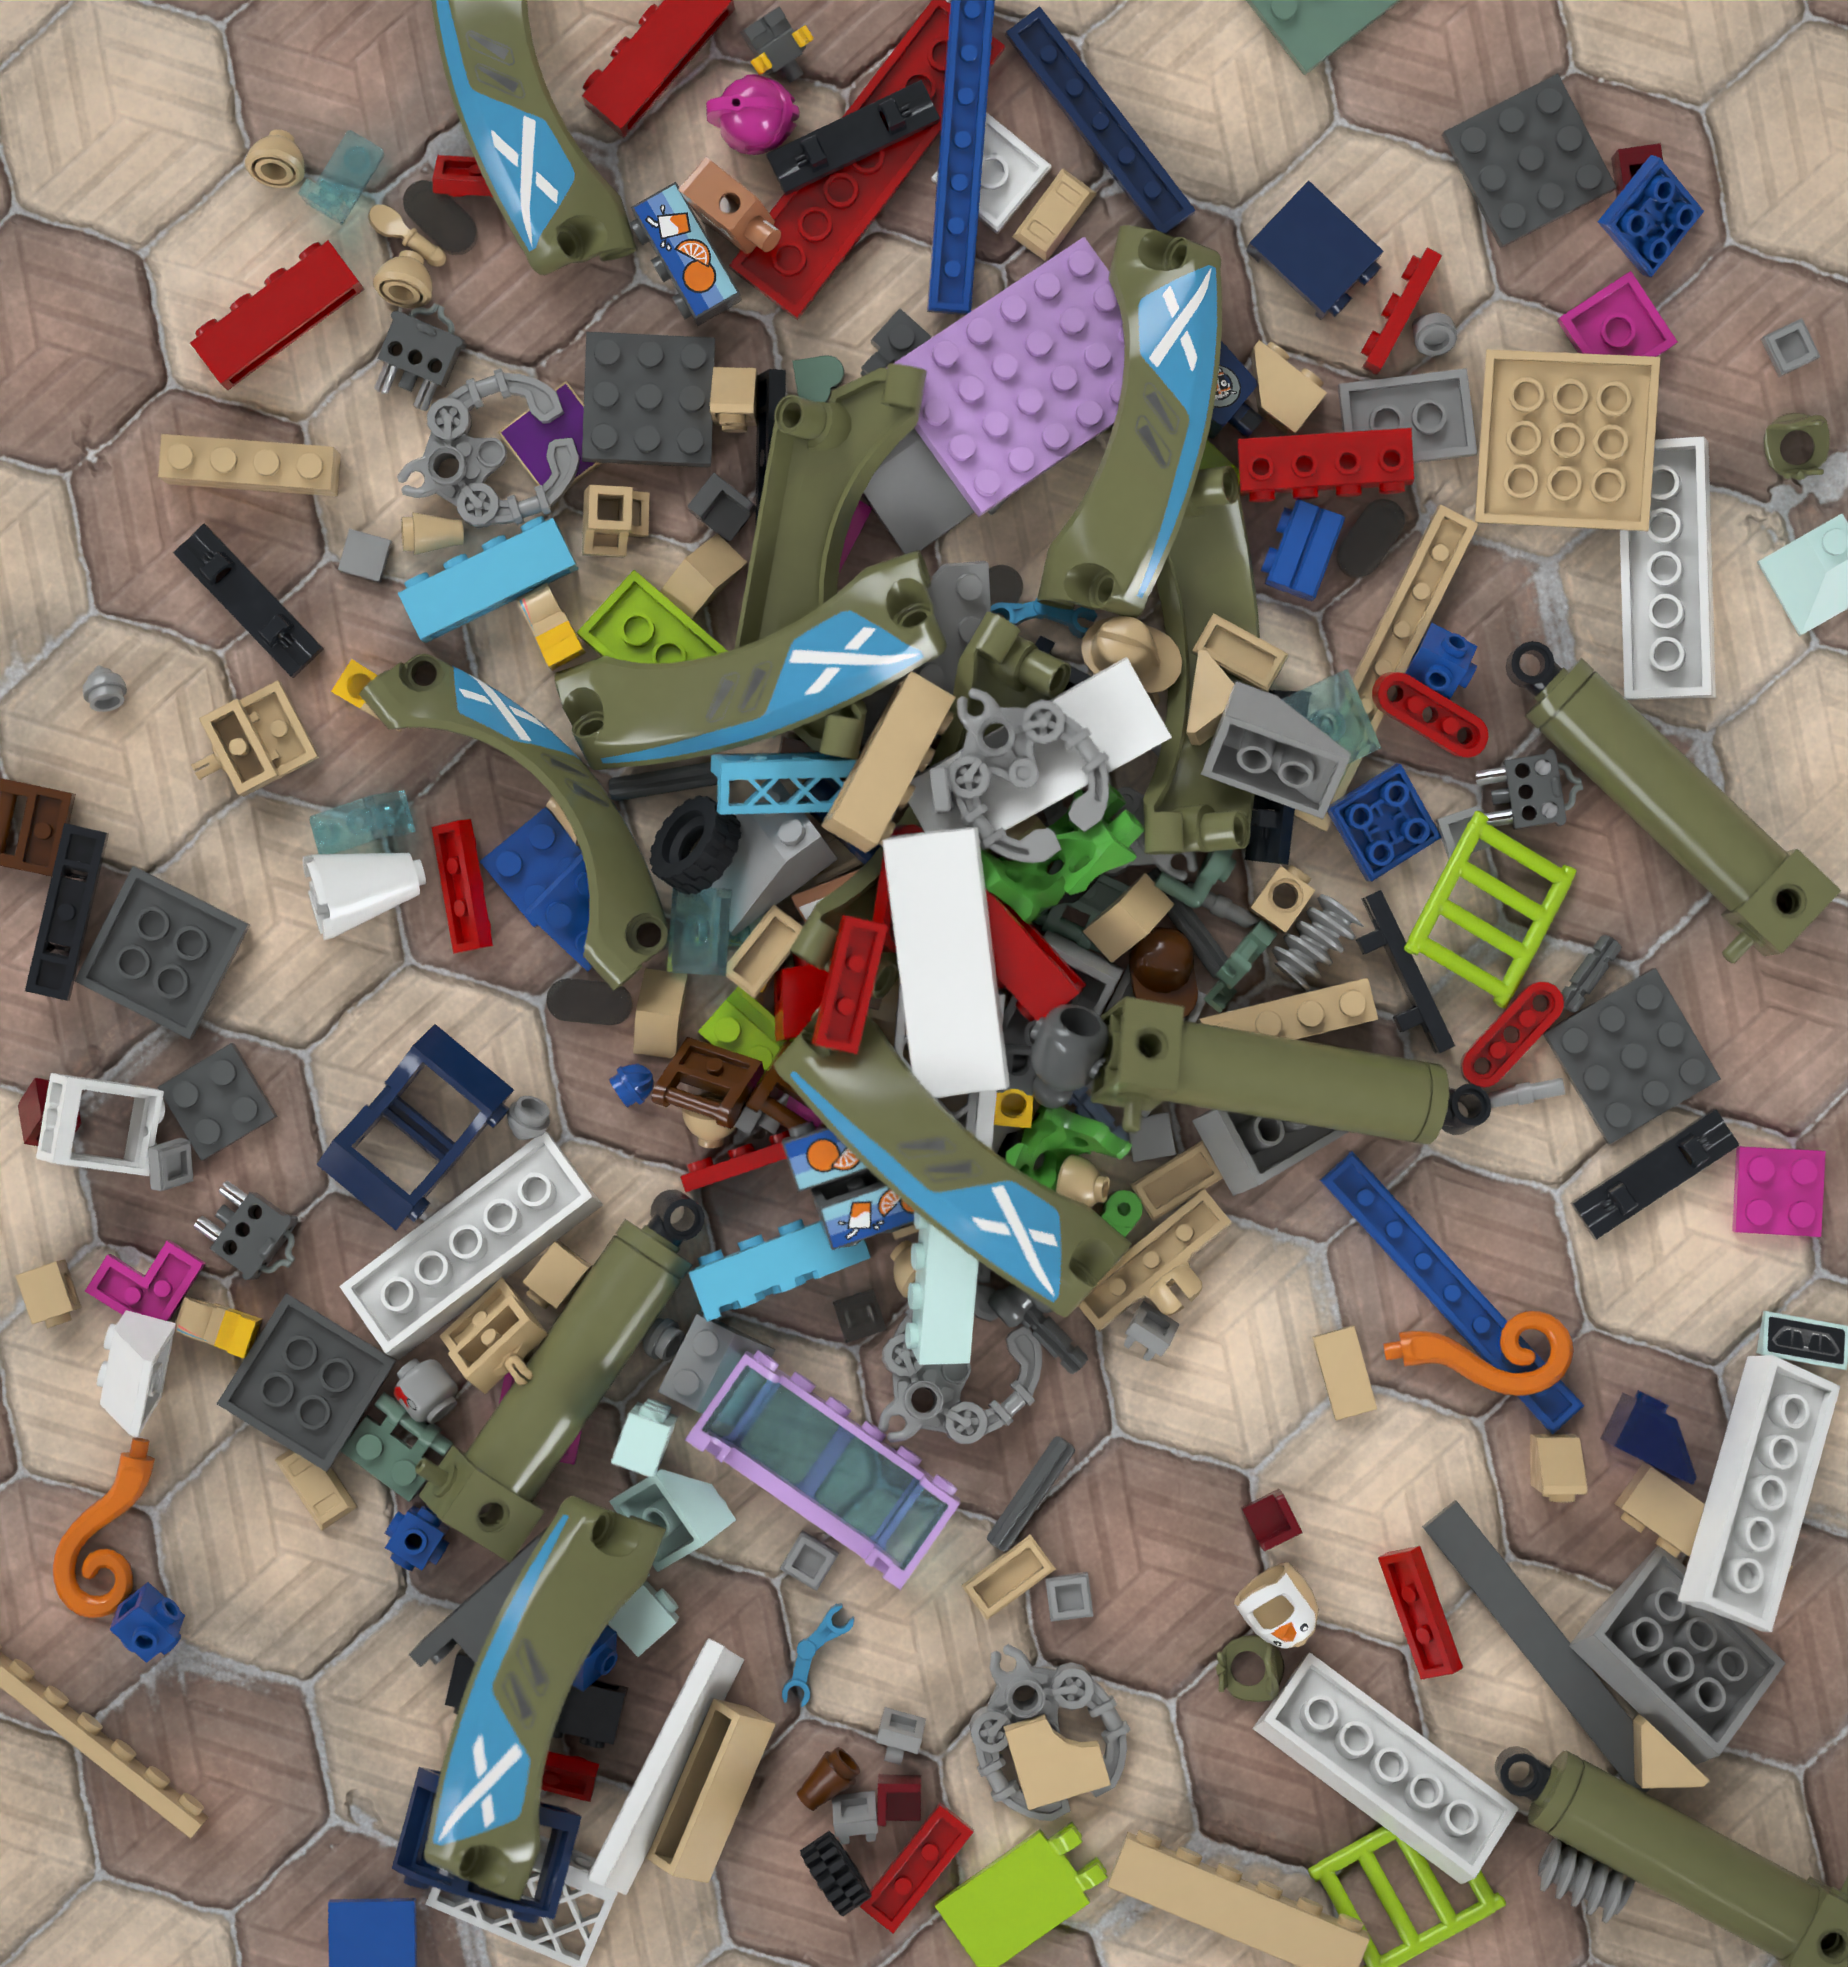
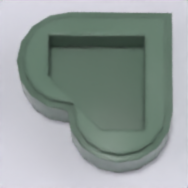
M824 355L792 361L798 397L816 402H828L830 390L837 388L843 381L844 368L836 357Z

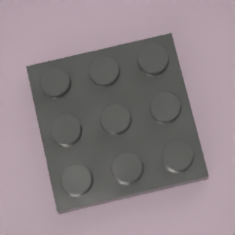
M1559 74L1459 123L1442 134L1500 249L1616 189V185Z
M586 331L582 462L711 468L713 420L710 414V398L715 361V338Z
M133 866L75 982L188 1039H193L250 924Z
M1656 968L1650 969L1546 1030L1543 1034L1607 1144L1615 1142L1721 1079Z
M286 1293L218 1400L217 1405L324 1471L329 1472L397 1361Z

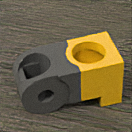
M1005 1044L1010 1087L997 1090L994 1125L1031 1128L1033 1109L1032 1084L1035 1080V1071L1031 1065L1032 1046Z

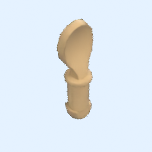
M379 204L370 209L368 214L369 222L377 233L384 237L402 238V245L404 247L408 246L413 251L419 253L431 266L439 267L445 264L446 254L444 250L420 235L416 228L408 229L401 215L394 209Z

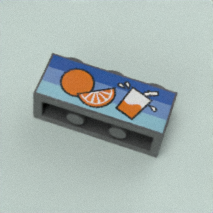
M674 182L632 206L631 208L636 219L629 224L641 245L648 242L651 244L657 257L651 259V262L663 283L671 279L678 291V294L673 296L672 299L684 320L692 316L696 325L699 326L738 304L742 299L739 290L693 210L679 192L678 184Z
M813 1121L797 1125L788 1129L790 1137L784 1138L782 1141L798 1193L868 1170L826 1125L815 1128Z
M869 1169L811 1188L819 1219L831 1250L854 1246L861 1240L881 1233L895 1232L902 1226L914 1222V1210Z

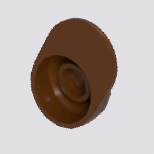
M1153 928L1147 936L1132 947L1129 954V972L1134 998L1183 1006L1184 1019L1194 1009L1198 999V988L1194 971V950L1189 939L1183 933L1172 928Z

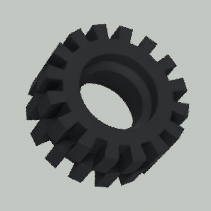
M830 1831L800 1850V1854L804 1859L805 1865L809 1868L810 1874L818 1883L817 1885L820 1890L824 1892L827 1900L831 1902L833 1908L841 1916H845L872 1897L870 1889L865 1883L866 1881L859 1873L857 1866L852 1862L839 1840L837 1841L835 1835Z

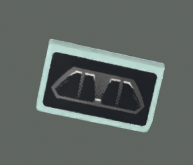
M1763 1311L1756 1353L1847 1370L1848 1326Z

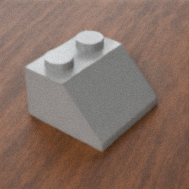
M699 1311L658 1392L703 1414L746 1351L755 1355L757 1350H760L772 1358L776 1349L716 1319L707 1322L704 1313ZM746 1365L710 1417L734 1425L749 1404L762 1375Z

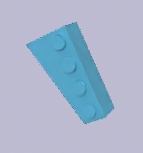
M802 1219L778 1227L780 1236L764 1241L762 1234L738 1242L740 1251L724 1256L720 1249L698 1257L697 1260L700 1266L693 1268L689 1272V1276L705 1319L708 1322L721 1317L720 1313L730 1309L744 1308L757 1303V1301L766 1298L765 1296L770 1294L775 1295L806 1283L807 1280L818 1279L870 1259L871 1253L866 1240H861L858 1244L851 1247L831 1250L820 1221L804 1226Z

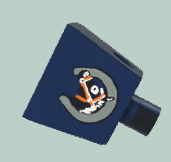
M1222 341L1216 395L1208 438L1214 439L1227 422L1248 438L1264 419L1245 403V400L1258 386V383Z

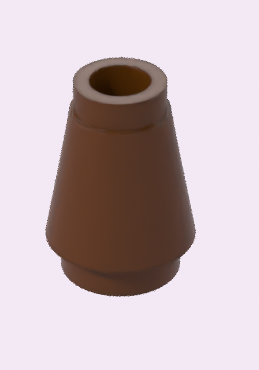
M837 1747L832 1752L826 1751L802 1784V1787L797 1791V1796L808 1809L815 1811L819 1806L856 1783L855 1777L860 1773V1769L854 1759L843 1749Z

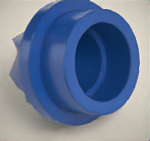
M637 1063L617 1068L618 1073L611 1077L609 1081L626 1107H630L636 1102L640 1105L644 1103L653 1089L654 1082L651 1071Z

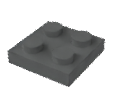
M230 1043L157 1087L159 1090L164 1091L163 1098L185 1135L191 1140V1145L201 1161L208 1159L278 1117L234 1043Z

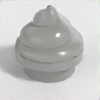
M97 666L83 685L85 701L90 703V707L93 710L99 712L117 709L124 703L127 689L122 677L108 668Z
M520 1097L518 1101L511 1104L507 1112L508 1125L513 1135L519 1140H528L542 1136L550 1124V1110L542 1100L536 1097Z
M658 1318L642 1340L643 1349L653 1359L661 1358L664 1361H668L678 1352L685 1334L679 1329L678 1323L674 1320Z

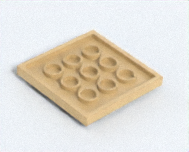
M1486 349L1475 522L1648 532L1661 357Z

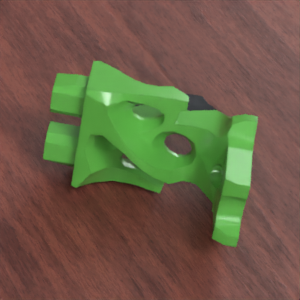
M1109 784V798L1102 820L1086 832L1075 825L1068 815L1073 802L1085 793L1082 789L1074 792L1073 801L1068 811L1054 824L1047 827L1055 832L1061 850L1045 862L1008 861L1004 857L996 858L986 850L983 851L980 847L986 889L1008 904L1024 922L1030 924L1053 906L1078 901L1095 884L1102 873L1134 861L1137 855L1130 845L1145 829L1140 821L1126 809L1114 820L1111 818L1126 804L1122 794ZM1062 860L1063 866L1059 872L1053 875L1047 873V867L1051 862Z
M1040 1105L1032 1119L1031 1128H1022L1016 1132L1008 1133L1001 1143L997 1155L1027 1176L1056 1191L1057 1179L1062 1163L1071 1154H1090L1093 1151L1122 1159L1129 1153L1132 1145L1113 1134L1109 1127L1102 1122L1075 1114L1063 1107L1052 1109ZM1043 1153V1165L1034 1170L1035 1161Z

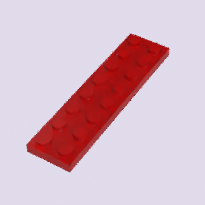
M932 0L844 114V116L849 115L922 80L940 117V122L787 196L783 194L769 212L775 220L774 227L781 232L778 244L769 252H764L757 246L748 254L740 250L729 265L730 270L796 320L801 317L940 135L950 3L946 0ZM993 36L990 68L1005 50V45ZM881 112L879 114L887 130L889 131L886 118L884 114Z

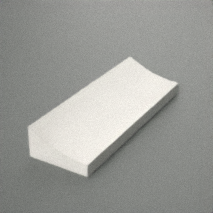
M1704 436L1655 440L1649 531L1620 530L1624 698L1626 700L1716 698L1709 442Z
M1127 657L1059 694L1054 699L1049 700L1060 707L1064 714L1075 720L1082 728H1088L1091 732L1089 737L1101 753L1105 751L1109 757L1105 761L1107 773L1172 738ZM1002 726L984 736L985 743L993 749L1003 747L1008 741V730L1005 726ZM1060 738L1048 744L1034 743L1033 753L1039 776L1036 783L1029 788H1019L999 775H991L988 789L979 797L981 804L985 803L989 808L983 815L995 831L1001 827L1007 830L1089 784L1088 775H1085L1081 769L1087 763L1075 747L1068 751L1063 745L1066 742ZM963 749L918 773L910 782V784L915 786V790L908 803L924 832L971 828L969 825L965 826L961 821L963 816L958 808L954 792H952L954 803L952 812H934L930 777L931 768H949L955 759L961 757Z
M978 827L891 836L883 840L912 1073L934 1098L1007 1089L1010 1087Z
M545 1131L542 1136L531 1140L339 1287L383 1351L399 1361L474 1304L501 1277L507 1279L553 1244L554 1241L561 1238L603 1206V1204L573 1167L551 1135Z
M1774 1355L1747 1356L1677 1601L1721 1615L1762 1632H1772L1841 1386Z
M711 1639L706 1640L588 1874L589 1880L627 1895L654 1841L713 1699L725 1700L744 1662L743 1658L734 1654L725 1646Z
M1310 1652L1303 1657L1278 1693V1696L1272 1701L1252 1728L1461 1885L1477 1876L1519 1809Z

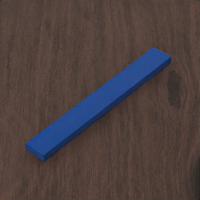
M950 0L927 312L967 315L971 312L995 0Z
M1350 1151L1320 1179L1323 1185L1484 1361L1498 1369L1511 1373L1534 1371L1545 1364L1541 1357L1521 1336H1519L1520 1346L1532 1350L1536 1354L1535 1361L1529 1366H1518L1505 1358L1500 1348V1337L1507 1320L1353 1151ZM1562 1380L1542 1392L1517 1396L1552 1435L1584 1407L1583 1403Z

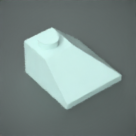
M1843 514L1836 516L1757 562L1799 636L1848 609V522Z
M663 1469L658 1470L653 1478L646 1477L609 1501L614 1510L619 1514L627 1517L632 1515L666 1529L652 1564L657 1572L702 1547L736 1521L725 1500L718 1494L712 1484Z

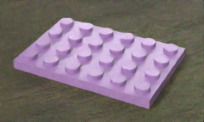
M1085 237L893 363L913 366L927 371L919 421L914 428L978 517L1114 425L1124 371L1123 323L1119 304L1108 279L1110 272Z

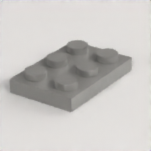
M1467 368L1342 383L1337 386L1343 432L1412 428L1413 463L1469 457L1477 454Z

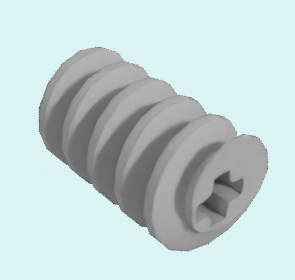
M1323 894L1317 898L1323 911L1312 907L1306 911L1312 924L1301 920L1295 923L1300 937L1289 933L1283 937L1289 950L1278 946L1272 949L1278 961L1275 965L1307 992L1310 987L1304 978L1307 974L1319 979L1321 974L1316 963L1321 962L1329 966L1333 963L1327 952L1330 948L1342 953L1344 948L1338 938L1343 936L1354 940L1356 936L1350 927L1351 923L1364 927L1343 905Z
M1554 1838L1547 1846L1539 1864L1540 1890L1545 1892L1554 1883L1557 1885L1555 1898L1560 1900L1570 1891L1572 1892V1907H1577L1583 1899L1588 1900L1586 1914L1592 1915L1600 1906L1603 1908L1602 1922L1608 1923L1615 1914L1618 1915L1627 1903L1635 1881L1628 1877L1624 1880V1875L1614 1869L1608 1872V1866L1599 1861L1592 1865L1593 1859L1584 1853L1577 1857V1849L1566 1845L1561 1850V1841Z

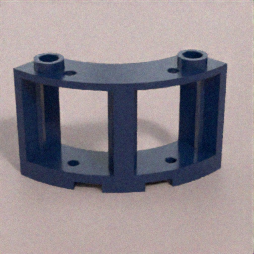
M436 1024L411 1047L403 1060L385 1081V1088L370 1105L366 1104L353 1120L333 1139L316 1164L394 1230H397L407 1218L412 1222H416L431 1204L426 1197L458 1162L485 1127L489 1125L495 1128L509 1111V1108L504 1103L514 1091L511 1086ZM425 1065L481 1110L456 1142H453L400 1097ZM383 1117L388 1119L439 1162L410 1195L355 1150Z
M419 1767L392 1865L393 1870L405 1875L404 1883L422 1889H429V1886L475 1901L513 1910L512 1917L524 1922L538 1923L539 1917L555 1920L582 1816L566 1807L540 1802L539 1825L550 1827L552 1831L535 1896L532 1898L522 1895L520 1901L496 1894L469 1880H463L426 1862L424 1850L428 1841L432 1811L441 1771Z

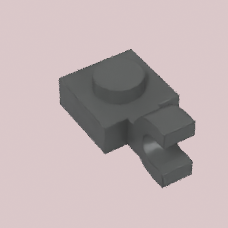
M899 309L871 339V344L879 351L874 353L861 367L860 375L864 376L879 368H887L888 364L895 363L931 339L932 336L903 310Z

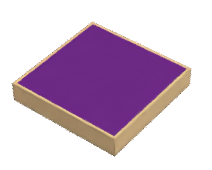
M565 381L554 389L558 394L564 411L562 416L551 423L543 424L528 409L498 431L499 435L538 486H543L552 475L546 456L548 445L554 439L573 438L580 463L575 479L570 487L602 464L582 462L584 404L568 382Z

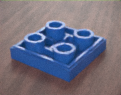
M1650 155L1597 222L1639 272L1651 278L1703 214L1704 210L1660 157Z
M1397 763L1330 804L1327 810L1361 873L1368 882L1374 881L1442 838L1403 766Z
M416 1898L330 1899L328 1902L329 1967H417Z

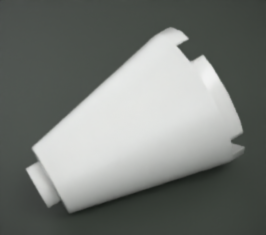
M410 853L311 854L303 856L302 859L305 878L311 877L312 880L309 882L310 890L308 893L320 934L323 933L324 940L332 939L420 895L419 886L426 884L421 860L413 861Z

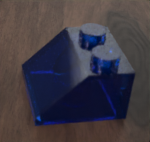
M1639 1390L1635 1397L1622 1393L1600 1439L1694 1485L1697 1476L1679 1423L1676 1418L1666 1414L1669 1405Z

